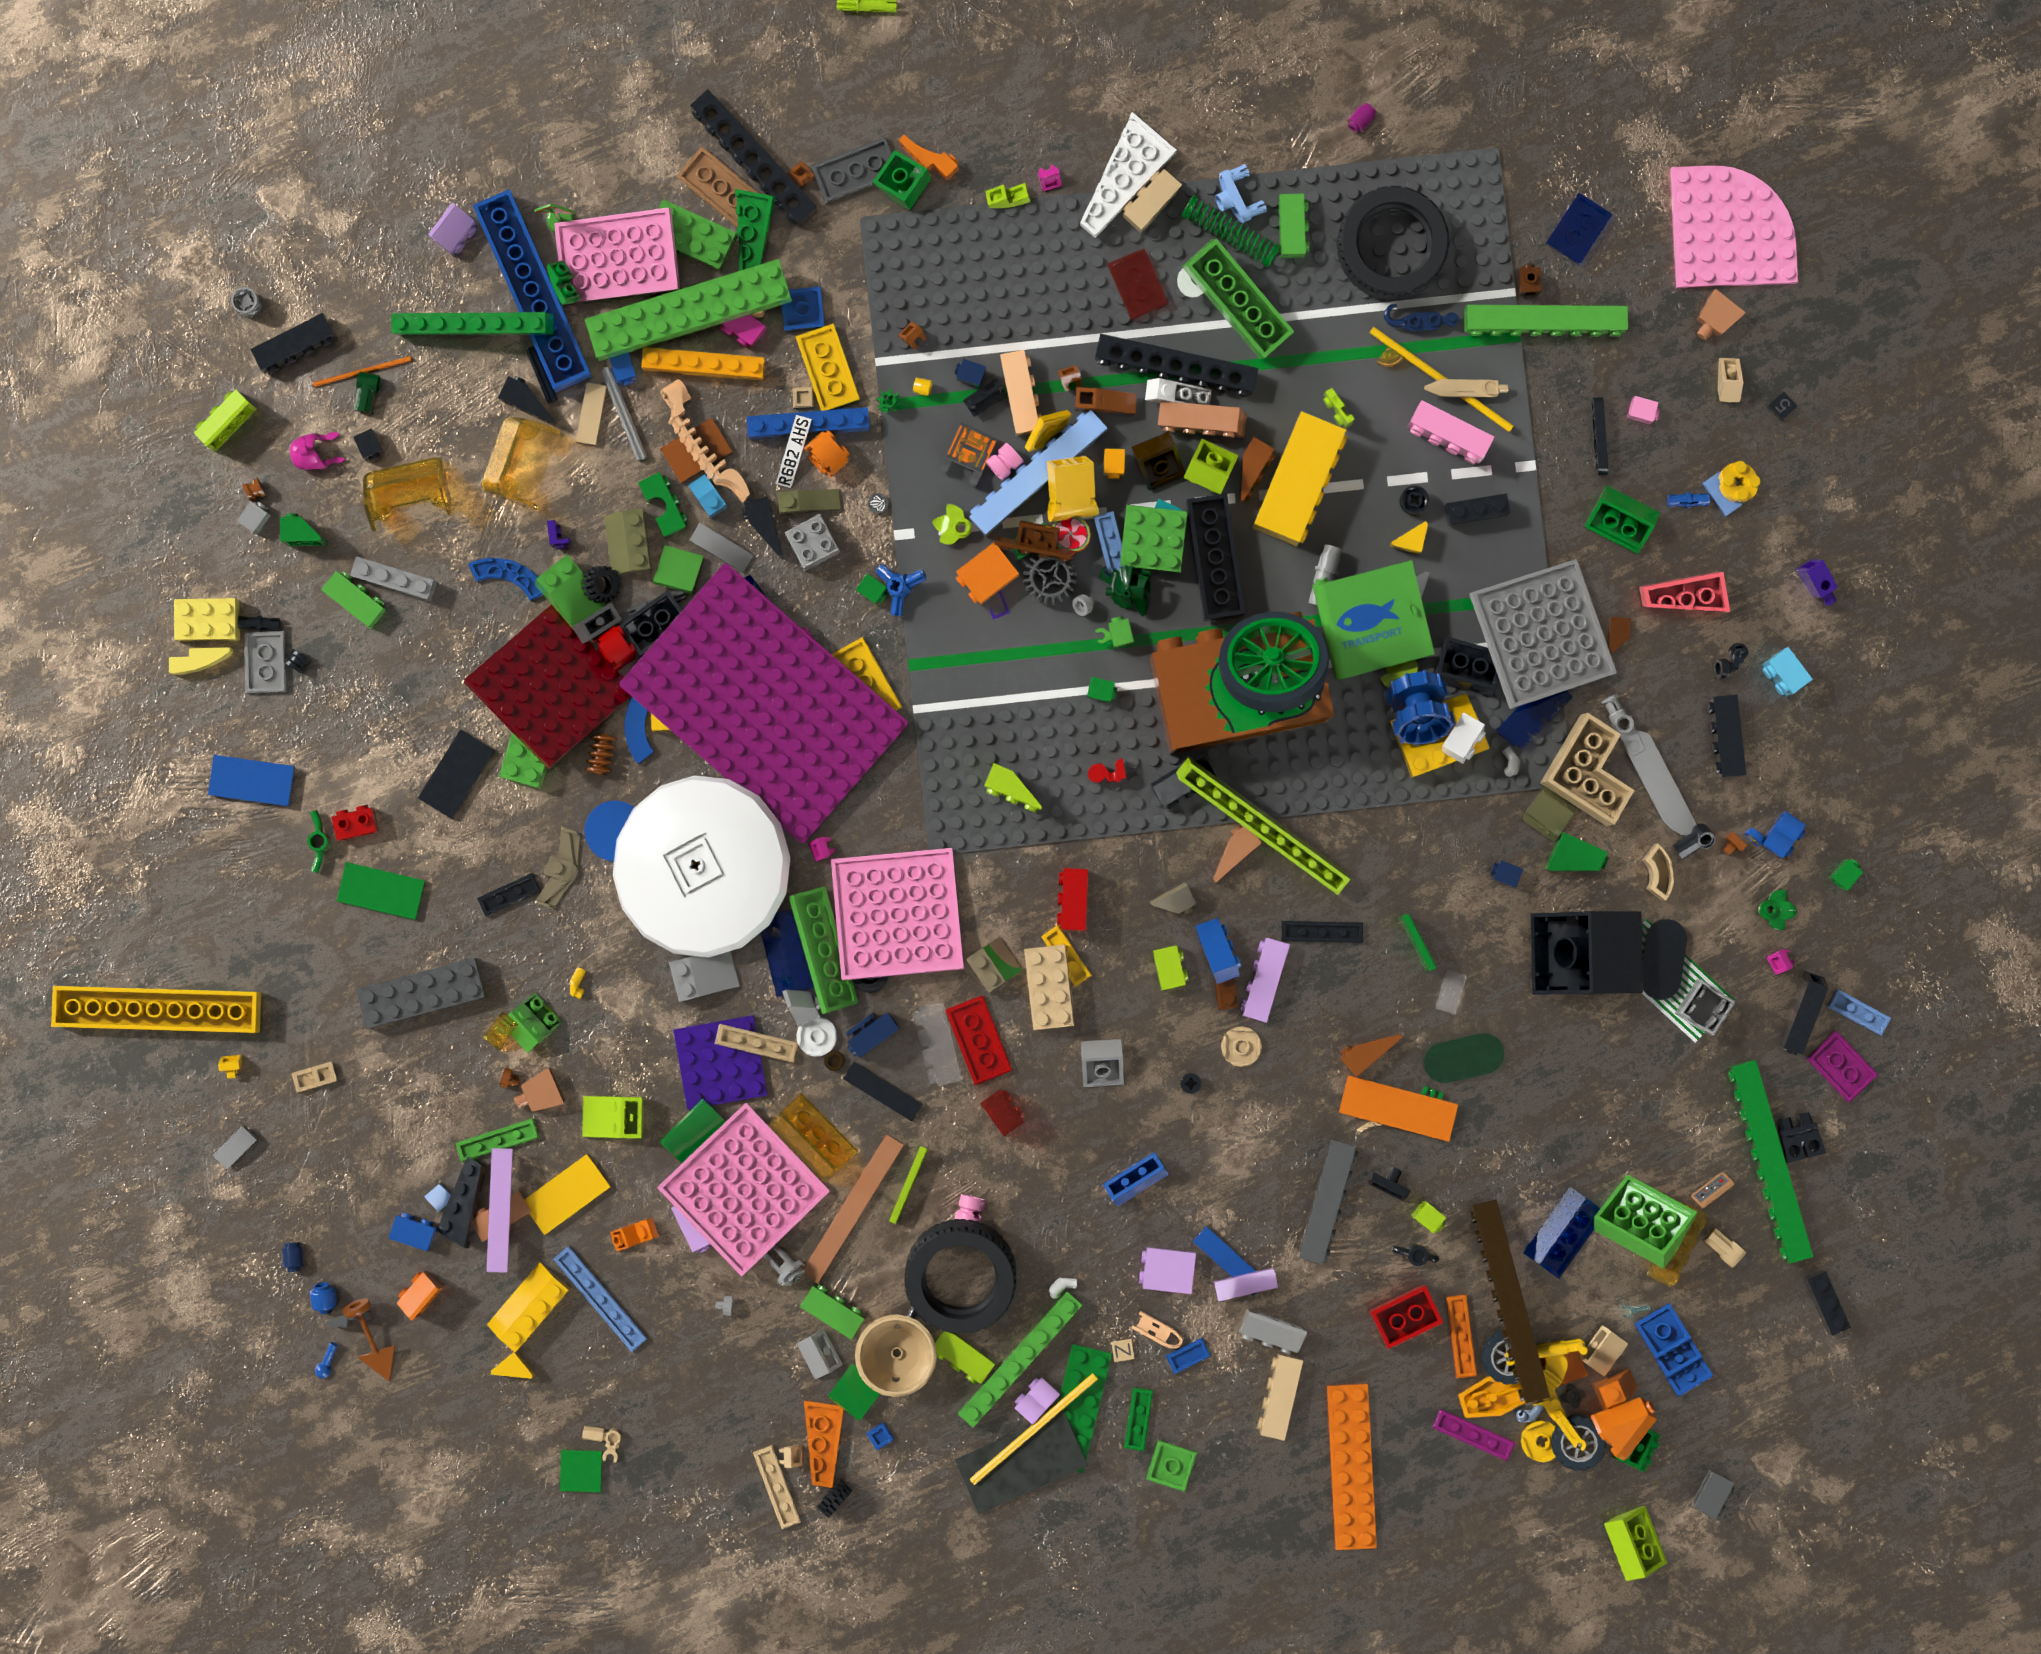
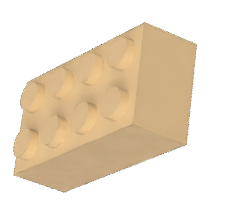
M1067 945L1024 949L1033 1030L1075 1026Z

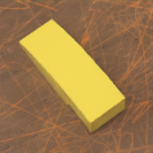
M230 647L189 649V657H169V674H188L212 667L232 655L234 649Z

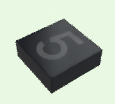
M1783 392L1768 407L1780 420H1783L1797 405Z

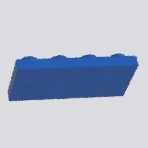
M214 755L208 795L289 806L295 766Z

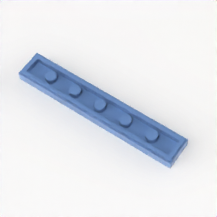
M570 1246L566 1247L553 1259L631 1352L648 1339Z

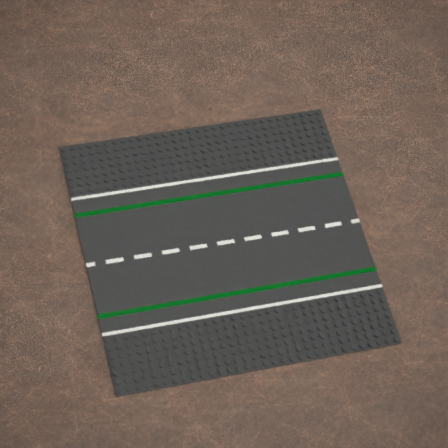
M1498 148L1250 174L1248 177L1235 181L1234 183L1246 206H1250L1260 200L1264 201L1263 206L1266 205L1267 212L1254 216L1250 221L1245 222L1236 240L1237 242L1246 228L1249 227L1241 244L1242 246L1251 232L1255 230L1247 247L1248 249L1260 233L1261 235L1253 249L1254 252L1266 236L1258 256L1267 243L1272 240L1264 259L1275 243L1280 245L1279 195L1304 193V199H1308V212H1305V219L1309 221V231L1305 232V239H1309V252H1306L1304 258H1280L1279 249L1271 265L1267 268L1260 264L1263 254L1255 261L1256 253L1249 258L1251 249L1246 254H1244L1245 246L1238 251L1240 242L1234 248L1232 247L1234 239L1230 244H1227L1229 235L1223 241H1221L1223 232L1217 237V240L1294 330V333L1263 359H1259L1204 293L1198 297H1188L1180 291L1177 284L1178 274L1182 270L1181 266L1210 240L1216 239L1217 232L1216 230L1213 234H1210L1212 226L1205 231L1206 223L1199 228L1201 219L1194 224L1195 216L1192 220L1188 221V219L1182 217V214L1193 195L1199 197V200L1190 218L1202 201L1205 200L1197 219L1210 203L1202 221L1203 223L1212 209L1216 207L1208 223L1209 226L1220 211L1215 199V195L1222 193L1219 178L1180 182L1182 184L1181 190L1142 233L1123 218L1124 210L1096 238L1080 225V222L1095 191L1030 198L1031 202L1009 208H989L988 203L865 216L860 219L879 398L882 396L881 390L887 393L889 388H891L893 395L899 393L896 401L901 402V405L895 406L896 413L893 410H889V413L886 414L885 409H881L898 573L900 575H910L918 570H923L927 575L925 581L913 586V590L908 594V597H904L903 621L928 850L952 848V852L955 854L1237 823V821L1198 793L1188 799L1184 796L1178 800L1179 804L1171 809L1168 807L1163 809L1151 789V783L1181 766L1188 757L1192 759L1202 752L1207 757L1217 778L1272 818L1538 790L1544 787L1540 782L1567 738L1562 692L1509 709L1499 678L1496 690L1492 696L1446 684L1448 696H1445L1444 701L1465 693L1467 694L1478 720L1485 724L1484 732H1486L1485 737L1490 749L1473 755L1470 760L1466 759L1463 764L1456 761L1411 778L1390 723L1391 720L1396 719L1398 713H1394L1392 706L1388 705L1385 692L1389 688L1380 679L1383 675L1387 674L1386 668L1344 679H1335L1329 656L1326 678L1334 717L1328 722L1169 755L1150 664V657L1153 652H1157L1156 645H1158L1157 642L1160 640L1182 637L1183 646L1197 643L1196 637L1199 632L1222 628L1223 637L1225 638L1229 631L1239 622L1264 612L1293 613L1302 611L1305 620L1314 619L1315 627L1325 640L1318 607L1308 603L1312 585L1314 584L1315 566H1318L1325 544L1342 549L1337 570L1339 574L1336 575L1335 580L1409 560L1413 562L1416 576L1424 572L1429 573L1421 600L1435 655L1416 659L1418 665L1417 672L1426 670V672L1435 673L1437 661L1446 636L1488 647L1471 601L1470 593L1548 568L1521 336H1510V333H1502L1501 336H1491L1490 333L1471 336L1470 333H1464V308L1467 305H1517ZM1385 186L1408 187L1426 195L1429 200H1432L1437 205L1438 210L1442 212L1449 230L1448 255L1439 275L1422 292L1401 300L1378 299L1359 290V287L1354 286L1348 279L1349 277L1345 275L1337 254L1339 229L1349 208L1360 197H1363L1364 194ZM1136 195L1131 201L1134 202L1138 196ZM1231 209L1225 210L1223 212L1221 211L1216 221V224L1213 228L1214 230L1223 218V216L1227 213V216L1219 230L1220 233L1226 225V223L1228 222V220L1230 219V217H1233L1224 237L1229 232V230L1236 222V220H1238L1231 211ZM1396 209L1384 210L1374 214L1363 225L1359 235V250L1364 262L1374 272L1387 277H1400L1411 273L1422 263L1427 251V236L1421 223L1411 214ZM1239 220L1230 237V240L1242 224ZM1397 304V307L1390 311V317L1394 320L1401 319L1411 313L1438 312L1440 315L1446 316L1448 313L1454 312L1459 316V322L1454 327L1443 324L1437 330L1412 332L1388 325L1384 319V311L1389 305ZM911 321L919 325L926 336L924 341L919 337L915 339V344L918 346L916 349L898 337ZM1376 327L1447 379L1498 380V385H1508V393H1499L1497 397L1474 398L1514 425L1513 428L1508 432L1460 397H1440L1425 391L1424 386L1436 380L1369 333L1371 329ZM1100 333L1258 368L1253 394H1248V397L1237 395V391L1232 390L1221 392L1216 390L1217 387L1210 385L1207 388L1212 390L1210 405L1238 407L1247 414L1245 438H1228L1219 435L1206 436L1203 433L1185 434L1183 431L1175 430V433H1170L1176 444L1185 473L1201 439L1239 455L1221 494L1227 493L1245 608L1244 616L1204 622L1188 513L1181 572L1135 567L1136 573L1139 575H1143V569L1151 572V599L1144 617L1133 607L1129 609L1121 608L1119 605L1114 604L1111 596H1106V588H1112V586L1099 578L1101 570L1106 564L1094 516L1084 518L1078 516L1089 526L1091 536L1086 548L1078 552L1067 564V566L1075 565V568L1070 570V572H1077V576L1071 577V579L1077 580V584H1070L1075 590L1074 592L1067 590L1070 597L1066 598L1062 595V603L1059 602L1058 598H1055V605H1052V599H1048V604L1044 605V598H1041V601L1038 603L1036 602L1037 594L1033 598L1030 597L1033 590H1025L1030 583H1023L1024 579L1029 578L1024 576L1023 572H1030L1025 565L1030 564L1033 566V563L1030 561L1031 557L1036 561L1039 560L1037 553L1033 552L1019 560L1012 548L1011 550L1000 549L1019 573V577L1001 590L1010 613L993 620L990 613L991 607L995 616L1006 612L999 592L982 605L971 600L968 596V593H970L966 586L962 588L955 579L958 576L956 574L958 569L991 545L999 536L1011 539L1017 538L1019 522L1021 520L1037 524L1045 522L1048 526H1052L1054 523L1048 520L1050 497L1047 483L985 537L970 520L969 516L972 515L970 511L978 504L982 506L987 501L985 498L991 492L995 491L997 493L1002 488L1000 485L1004 481L999 479L987 464L976 488L969 486L973 471L952 462L946 475L940 473V466L961 422L998 438L991 456H998V450L1005 443H1008L1019 454L1024 462L1016 470L1010 469L1011 474L1007 478L1011 480L1017 475L1016 471L1023 464L1028 466L1032 462L1031 458L1038 451L1042 453L1048 448L1045 445L1042 449L1028 452L1025 445L1031 434L1016 436L1000 354L1024 350L1025 355H1029L1031 367H1028L1029 375L1033 374L1035 381L1032 391L1033 395L1037 394L1039 406H1036L1037 414L1045 416L1068 410L1072 415L1067 426L1069 424L1073 426L1077 423L1078 420L1076 418L1083 412L1075 411L1076 383L1070 382V390L1066 391L1059 379L1058 370L1077 365L1082 378L1081 388H1098L1137 394L1136 414L1094 412L1107 427V431L1078 456H1087L1094 462V499L1098 506L1099 515L1114 512L1121 543L1123 542L1127 505L1155 507L1158 499H1161L1182 509V511H1187V499L1218 495V493L1211 492L1203 486L1194 484L1185 479L1184 476L1148 491L1131 447L1166 433L1158 426L1160 403L1145 400L1147 381L1158 379L1159 377L1155 373H1149V375L1140 374L1137 372V369L1132 368L1129 371L1121 370L1118 368V365L1110 364V366L1098 364V361L1095 360ZM1116 348L1111 351L1113 357L1119 358L1122 356V351ZM1133 353L1131 359L1134 362H1139L1142 360V356L1139 353ZM1158 357L1150 360L1153 366H1160L1162 364L1161 359ZM963 359L986 366V372L980 389L997 378L1007 393V396L973 417L963 400L978 391L979 388L957 381V375L954 374L957 364L962 363ZM1175 361L1170 364L1171 369L1174 371L1182 368L1179 362ZM1192 366L1190 372L1193 375H1199L1201 369L1198 366ZM1217 370L1210 372L1212 379L1217 380L1221 377L1220 372ZM1238 375L1230 376V381L1233 384L1240 383L1241 379ZM916 377L932 380L929 396L913 392ZM1169 377V379H1165V380H1170V381L1178 382V381H1177V378H1173V377ZM1189 381L1188 385L1197 386V383ZM1333 388L1344 403L1347 413L1349 415L1352 414L1355 420L1351 426L1346 428L1344 435L1348 436L1342 451L1339 449L1337 451L1340 457L1335 468H1330L1329 470L1332 476L1327 487H1322L1321 491L1324 492L1323 498L1319 506H1314L1313 510L1317 512L1311 525L1307 524L1305 528L1309 530L1303 544L1299 542L1296 547L1252 529L1300 412H1305L1344 429L1342 425L1339 426L1334 419L1336 414L1332 408L1328 409L1323 401L1325 398L1324 393ZM885 398V404L892 405V399ZM1421 400L1494 436L1484 459L1479 464L1468 463L1464 460V456L1458 453L1453 455L1446 451V447L1440 444L1435 446L1428 442V438L1422 435L1417 437L1410 433V429L1407 426ZM1060 431L1056 435H1054L1049 441H1051L1053 438L1058 439L1063 434ZM1253 437L1274 448L1272 454L1275 455V458L1270 466L1265 465L1262 472L1265 474L1260 483L1255 482L1251 488L1255 491L1249 501L1245 499L1241 503L1242 456ZM1105 449H1125L1124 476H1120V479H1108V476H1103ZM1417 485L1427 491L1429 503L1422 513L1409 515L1401 509L1399 499L1406 488ZM1507 493L1510 508L1508 516L1451 526L1447 525L1444 507L1447 503ZM947 504H953L961 508L964 518L969 520L972 525V531L968 537L959 538L954 544L950 545L940 542L942 533L932 523L933 519L946 515ZM1426 521L1428 523L1420 554L1391 548L1390 543L1423 522ZM960 525L958 527V530L960 532H964L966 530V527L964 525ZM1045 562L1037 568L1049 570L1055 562ZM1060 565L1057 576L1062 581L1067 582V574ZM1055 569L1049 575L1048 573L1044 575L1047 578L1045 587L1048 582L1056 581L1053 578ZM1034 573V584L1040 590L1043 580ZM1055 585L1050 586L1046 594L1057 593L1063 588ZM1082 594L1094 600L1092 612L1085 616L1078 615L1072 604L1073 599ZM1123 616V619L1128 618L1134 640L1133 644L1113 648L1112 640L1104 644H1098V640H1103L1105 635L1103 633L1096 634L1095 630L1103 628L1110 632L1108 623L1112 622V618ZM1091 677L1115 682L1114 687L1118 688L1116 699H1111L1110 703L1087 698ZM1509 746H1511L1520 759L1519 772L1512 777H1508L1504 773V769L1508 767V760L1502 753ZM1123 758L1126 779L1121 780L1119 783L1107 782L1105 778L1100 783H1093L1088 779V770L1091 766L1102 763L1112 773L1116 770L1114 764L1117 760ZM993 763L1013 771L1042 806L1041 811L1036 810V813L1024 809L1025 805L1018 802L1017 805L1005 801L1006 797L999 794L998 797L988 794L984 785Z

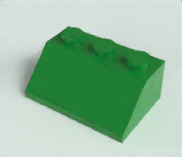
M1606 485L1584 527L1639 554L1656 526L1660 512Z

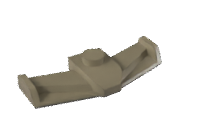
M561 826L559 856L550 855L544 874L551 876V878L534 903L554 910L571 883L576 879L579 871L578 860L581 833Z

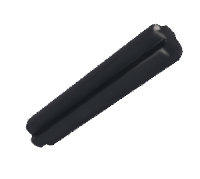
M535 347L527 348V356L548 403L557 401L556 393L552 388Z

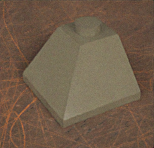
M1185 882L1150 901L1149 904L1158 909L1175 914L1182 912L1183 915H1186L1194 910L1193 906L1196 905V902Z

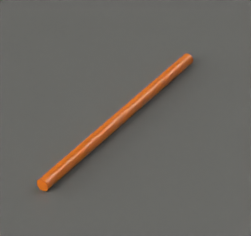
M411 356L313 382V385L317 387L357 376L360 371L369 373L412 361Z

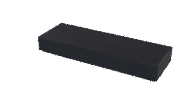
M531 873L477 899L485 917L541 892V889L534 874Z

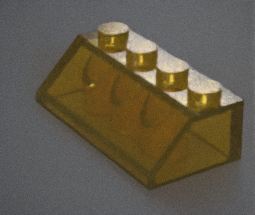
M802 1093L768 1125L824 1184L858 1151Z

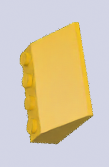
M1466 693L1443 701V704L1447 703L1449 711L1453 712L1455 725L1463 712L1478 720ZM1395 735L1411 778L1457 761L1442 752V746L1449 735L1435 741V743L1420 744L1418 746L1405 742L1400 743L1398 735ZM1485 736L1481 743L1477 742L1473 747L1475 749L1473 755L1490 749Z

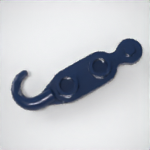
M1397 304L1389 305L1384 311V319L1388 325L1412 332L1437 330L1443 324L1454 327L1459 322V316L1454 312L1448 313L1446 316H1442L1438 312L1411 313L1401 319L1394 320L1390 317V311L1396 308Z

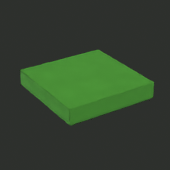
M665 545L653 584L692 594L704 556Z
M1158 1440L1146 1480L1185 1492L1197 1452Z

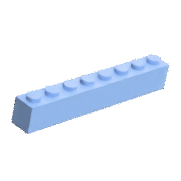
M1092 410L1088 413L1086 411L1081 413L1076 418L1078 420L1077 423L1073 426L1069 424L1061 431L1063 434L1058 439L1053 438L1046 444L1048 448L1042 453L1038 451L1032 456V462L1028 466L1023 464L1016 471L1017 475L1012 480L1007 478L1000 485L1002 488L997 493L995 491L991 492L985 498L987 501L982 506L978 504L970 511L972 514L969 516L970 520L985 537L1048 483L1047 461L1078 457L1107 431V427Z

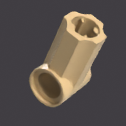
M1716 1228L1710 1231L1704 1239V1242L1720 1255L1719 1257L1732 1268L1746 1254L1734 1241L1731 1242Z

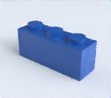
M1216 918L1196 925L1198 938L1216 983L1219 984L1240 976L1238 968L1241 967L1238 956H1233L1232 954L1235 949L1232 941H1227L1226 939L1228 931L1225 924L1221 925L1219 919Z
M1154 1152L1105 1182L1103 1186L1118 1207L1165 1178L1169 1173L1158 1155Z

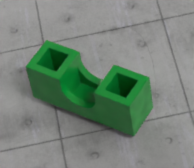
M658 472L638 482L648 503L654 500H663L666 503L665 513L656 518L665 539L688 529L686 526L688 519L684 511L679 512L677 505L680 503L675 493L671 495L668 489L671 484L666 475L662 477L661 473Z

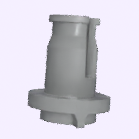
M776 1243L772 1248L785 1262L780 1265L769 1252L763 1258H766L773 1269L780 1275L777 1282L781 1286H791L804 1274L803 1268L805 1263L801 1259L795 1262Z

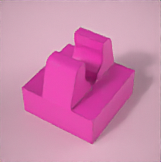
M1050 165L1048 170L1043 171V168L1039 169L1038 175L1043 192L1062 186L1058 167Z
M820 837L808 843L815 862L823 860L835 852V848L828 849L826 844L831 841V838Z
M1788 949L1780 950L1766 957L1775 975L1793 968L1795 961L1788 958L1787 954L1790 952Z

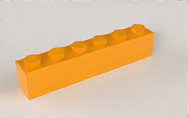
M643 347L641 367L643 371L764 381L766 361L764 357Z

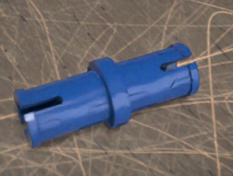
M1686 492V494H1668L1667 496L1668 507L1686 506V508H1691V506H1709L1710 504L1709 493L1691 494V492Z

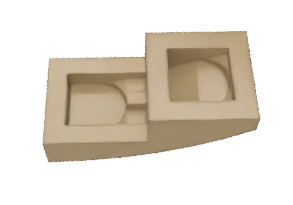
M332 1061L291 1073L296 1093L337 1081Z

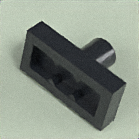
M1394 1167L1390 1168L1386 1178L1373 1173L1367 1184L1401 1201L1407 1199L1411 1191L1397 1184L1402 1171Z

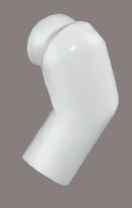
M1058 1278L1049 1288L1050 1297L1053 1299L1059 1298L1065 1288L1076 1289L1077 1279Z

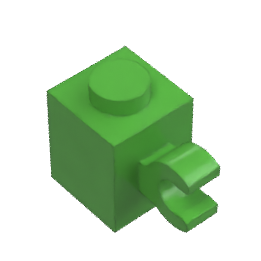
M1123 616L1111 619L1112 622L1108 623L1110 632L1103 628L1095 630L1096 634L1103 633L1105 635L1103 640H1098V644H1104L1112 640L1113 648H1118L1134 643L1128 618L1123 619Z

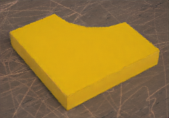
M1068 410L1039 417L1025 445L1028 452L1044 448L1054 435L1067 426L1072 414Z

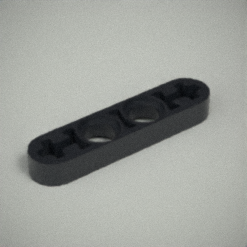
M1592 397L1591 411L1597 476L1608 475L1603 397Z

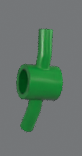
M318 810L310 812L315 825V832L308 836L307 843L309 848L315 851V860L311 871L319 873L323 861V852L330 847L331 840L328 834L323 832L321 818ZM318 835L324 838V844L320 848L314 845V839Z

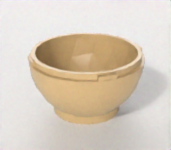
M898 1314L881 1317L869 1324L861 1333L855 1350L856 1367L862 1380L872 1390L892 1397L906 1396L921 1389L931 1378L937 1360L936 1346L927 1328L911 1317ZM901 1325V1328H894V1326ZM899 1349L901 1355L896 1357L893 1355V1351ZM900 1377V1380L898 1382H895L892 1380V1378Z

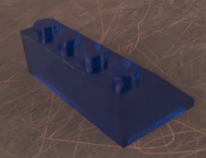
M792 909L777 912L770 925L761 932L776 996L779 997L783 996L782 991L784 990L802 991L814 988V984Z
M1569 1187L1555 1209L1551 1211L1545 1223L1539 1228L1533 1240L1527 1245L1523 1254L1560 1279L1594 1231V1217L1600 1208L1588 1198Z

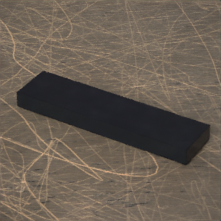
M1281 921V941L1363 943V922Z
M854 1061L843 1078L910 1121H913L922 1106V1103Z

